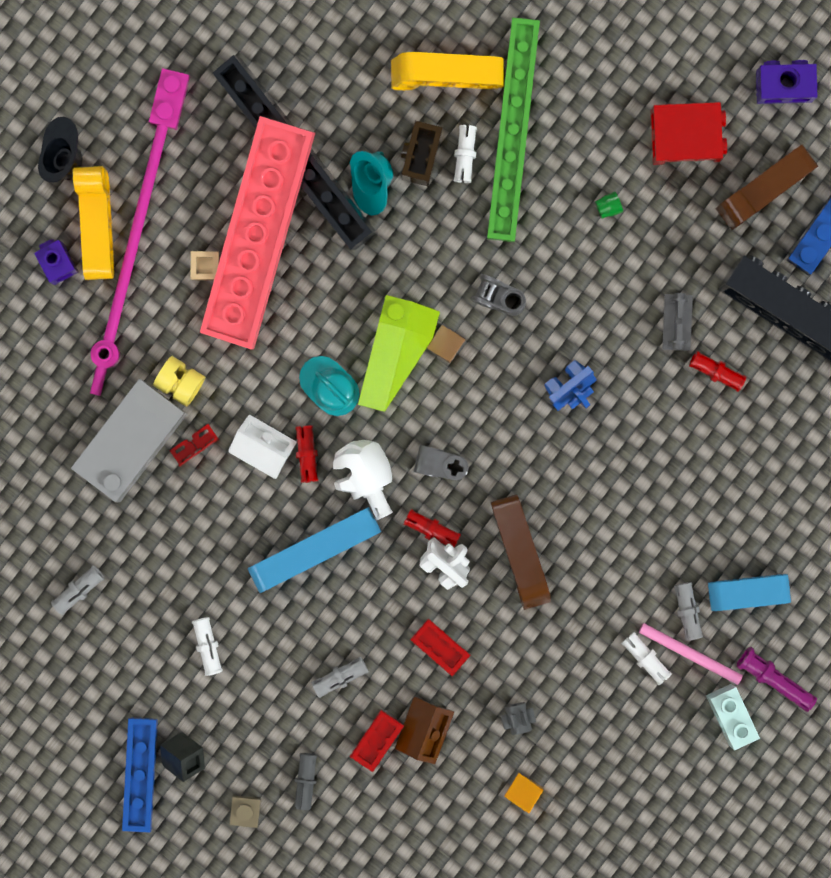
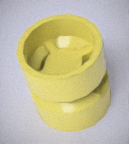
M171 356L158 373L153 386L165 394L173 393V399L187 407L199 392L206 377L194 369L186 370L185 363Z

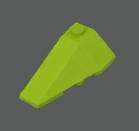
M386 295L358 405L383 412L386 411L432 341L440 311L415 302Z

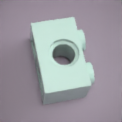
M729 684L706 695L727 743L733 750H737L760 739L742 698L734 685Z

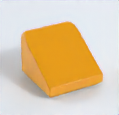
M518 773L504 797L525 812L530 813L542 794L543 787Z

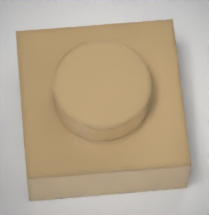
M191 251V280H214L220 261V253Z

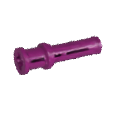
M749 647L744 651L737 662L736 667L738 669H745L756 677L755 680L758 683L770 685L805 712H809L814 707L817 701L816 696L775 669V665L771 660L766 661L754 653V648Z

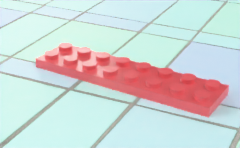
M263 116L259 117L200 333L248 349L255 348L315 132Z

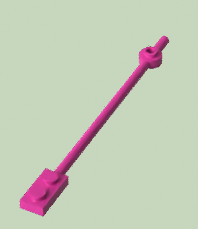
M164 68L161 70L149 118V123L157 125L144 180L104 338L95 343L91 349V359L97 366L90 394L101 396L107 369L115 366L120 358L119 348L114 344L167 130L168 128L173 130L178 128L190 80L188 74ZM103 349L109 351V356L106 359L100 357V352Z

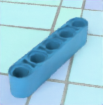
M370 507L247 568L259 593H262L382 531Z

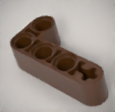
M801 144L741 190L727 198L715 209L729 228L734 230L819 166L803 144Z
M515 494L490 502L516 581L523 609L527 610L551 602L549 588L518 495Z

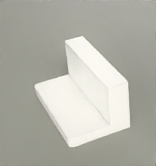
M248 415L238 429L229 448V453L276 479L297 442L255 417Z

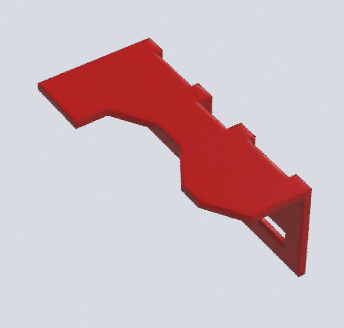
M209 424L192 435V442L184 440L170 450L180 467L219 440ZM206 429L209 431L202 437H199V434ZM184 445L185 449H183L179 453L175 452L177 449ZM191 455V457L182 462L183 459Z

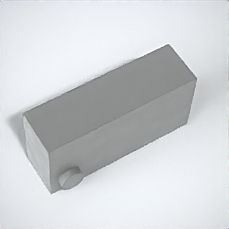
M139 379L71 469L114 502H121L187 416V413L147 382Z

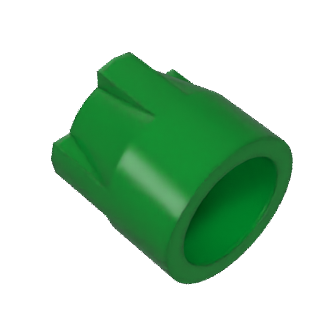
M616 191L595 201L601 219L623 212Z

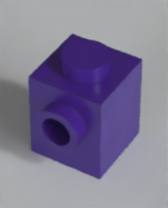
M48 240L39 245L40 250L34 253L48 281L53 285L79 273L64 243L60 240Z

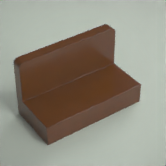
M414 697L406 716L404 727L395 746L396 750L416 760L436 764L454 711Z

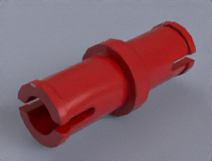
M696 351L689 363V367L710 376L711 381H719L737 392L741 390L747 376L726 367V363L723 361L717 362L701 354L699 351Z
M313 426L295 427L298 443L296 458L299 459L301 483L318 482L316 466L318 450H315Z
M413 509L409 511L407 519H405L403 524L426 535L425 538L428 540L435 537L442 544H451L454 548L461 536L460 533L439 524V520L435 518L431 520L415 512Z

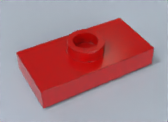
M429 618L410 639L452 677L471 656Z
M381 709L350 757L373 772L404 727V724Z

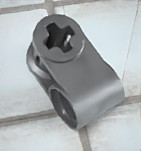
M481 274L480 279L482 281L476 295L471 297V301L510 316H516L523 312L526 299L522 291L504 284L498 279ZM490 286V289H489V291H488L487 296L484 297L485 294H486V292H487L488 287ZM511 295L519 297L521 305L517 309L508 308L505 304L507 297Z
M419 445L413 472L436 478L460 480L466 476L469 465L462 456ZM455 460H459V465L464 467V470L454 476L452 475V470L448 469V465L453 464Z

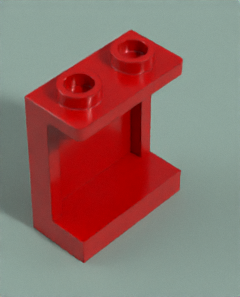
M721 102L653 105L650 110L653 165H664L666 162L713 160L714 162H720L723 159V155L727 154V138H722V127L726 126V111L721 110Z

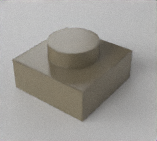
M233 795L230 825L258 828L261 798Z

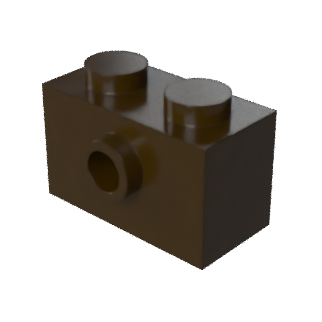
M415 120L410 142L405 141L401 158L405 159L401 175L402 180L429 187L443 127Z

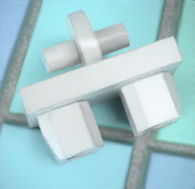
M433 537L428 542L427 551L420 558V567L427 573H431L438 567L442 571L439 574L438 580L447 590L457 584L461 588L468 584L466 577L470 567L467 565L470 561L465 557L467 547L463 544L455 548L451 544L444 546Z

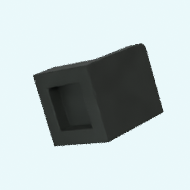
M183 732L160 745L163 767L182 782L205 769L203 747Z

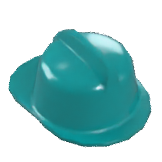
M357 151L350 160L354 200L364 213L371 216L379 215L387 205V187L393 179V168L383 152L378 151L371 154L366 151Z
M318 356L305 362L301 368L299 380L301 388L306 395L329 415L341 416L351 412L357 405L360 395L355 380L330 357Z

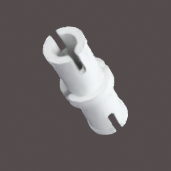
M460 125L458 149L454 152L457 160L453 181L462 183V173L464 171V183H471L473 159L476 158L474 144L477 127L469 125L468 137H466L467 127L466 125Z
M209 617L192 621L198 642L196 650L201 654L205 676L223 671L216 649L219 646L218 641H214Z
M635 632L621 643L638 661L637 665L640 668L644 667L658 685H661L664 680H667L672 675L655 656L657 653L653 649L650 651Z

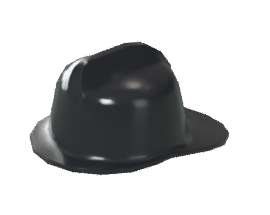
M57 117L52 120L46 127L43 136L38 171L41 178L49 183H56L62 179L70 180L73 177V169L82 166V153L77 147V127L67 117Z

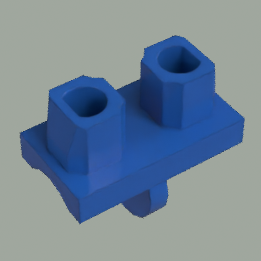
M574 360L565 368V372L571 378L567 383L563 385L557 377H553L544 385L549 394V399L557 411L567 404L571 409H574L579 404L585 409L590 406L586 398L594 393L590 385L597 380L589 366L584 367Z

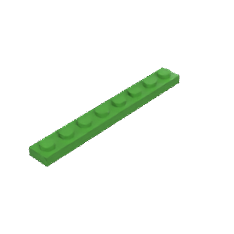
M512 17L487 239L515 242L540 20Z

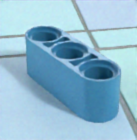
M788 574L708 583L711 611L791 603Z

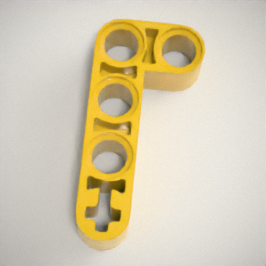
M425 52L401 53L391 60V89L413 90L419 86L474 89L503 88L504 59L502 57Z
M103 166L74 168L73 184L75 192L79 196L84 279H113L114 254L108 172Z

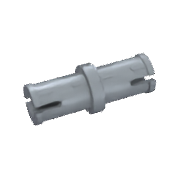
M91 566L86 573L78 580H72L68 584L69 587L55 600L51 601L52 606L59 614L64 615L79 600L87 598V593L105 579L104 575L96 566Z
M692 582L674 585L679 606L677 613L678 616H681L685 640L702 638L703 634L698 616L700 609L699 606H696Z
M360 656L340 668L338 666L333 668L332 672L311 682L317 696L321 698L339 687L345 688L348 686L347 683L367 674L369 671Z

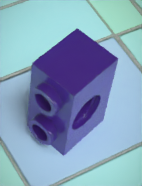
M795 60L791 62V65H780V61H766L763 63L764 65H760L756 70L757 104L812 103L817 98V64H808L807 60ZM780 76H789L793 83L792 87L783 86L780 82Z

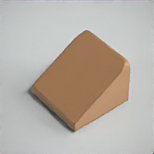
M442 325L427 349L450 364L466 339Z

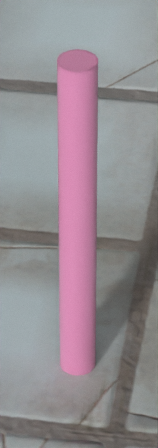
M645 623L642 624L639 630L640 634L737 685L740 683L743 676L740 673Z

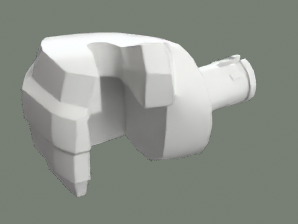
M369 440L353 441L335 453L333 469H343L346 467L351 470L352 475L334 482L335 489L350 492L354 500L362 496L367 498L376 520L393 513L382 492L383 486L392 482V472L389 461L379 443Z

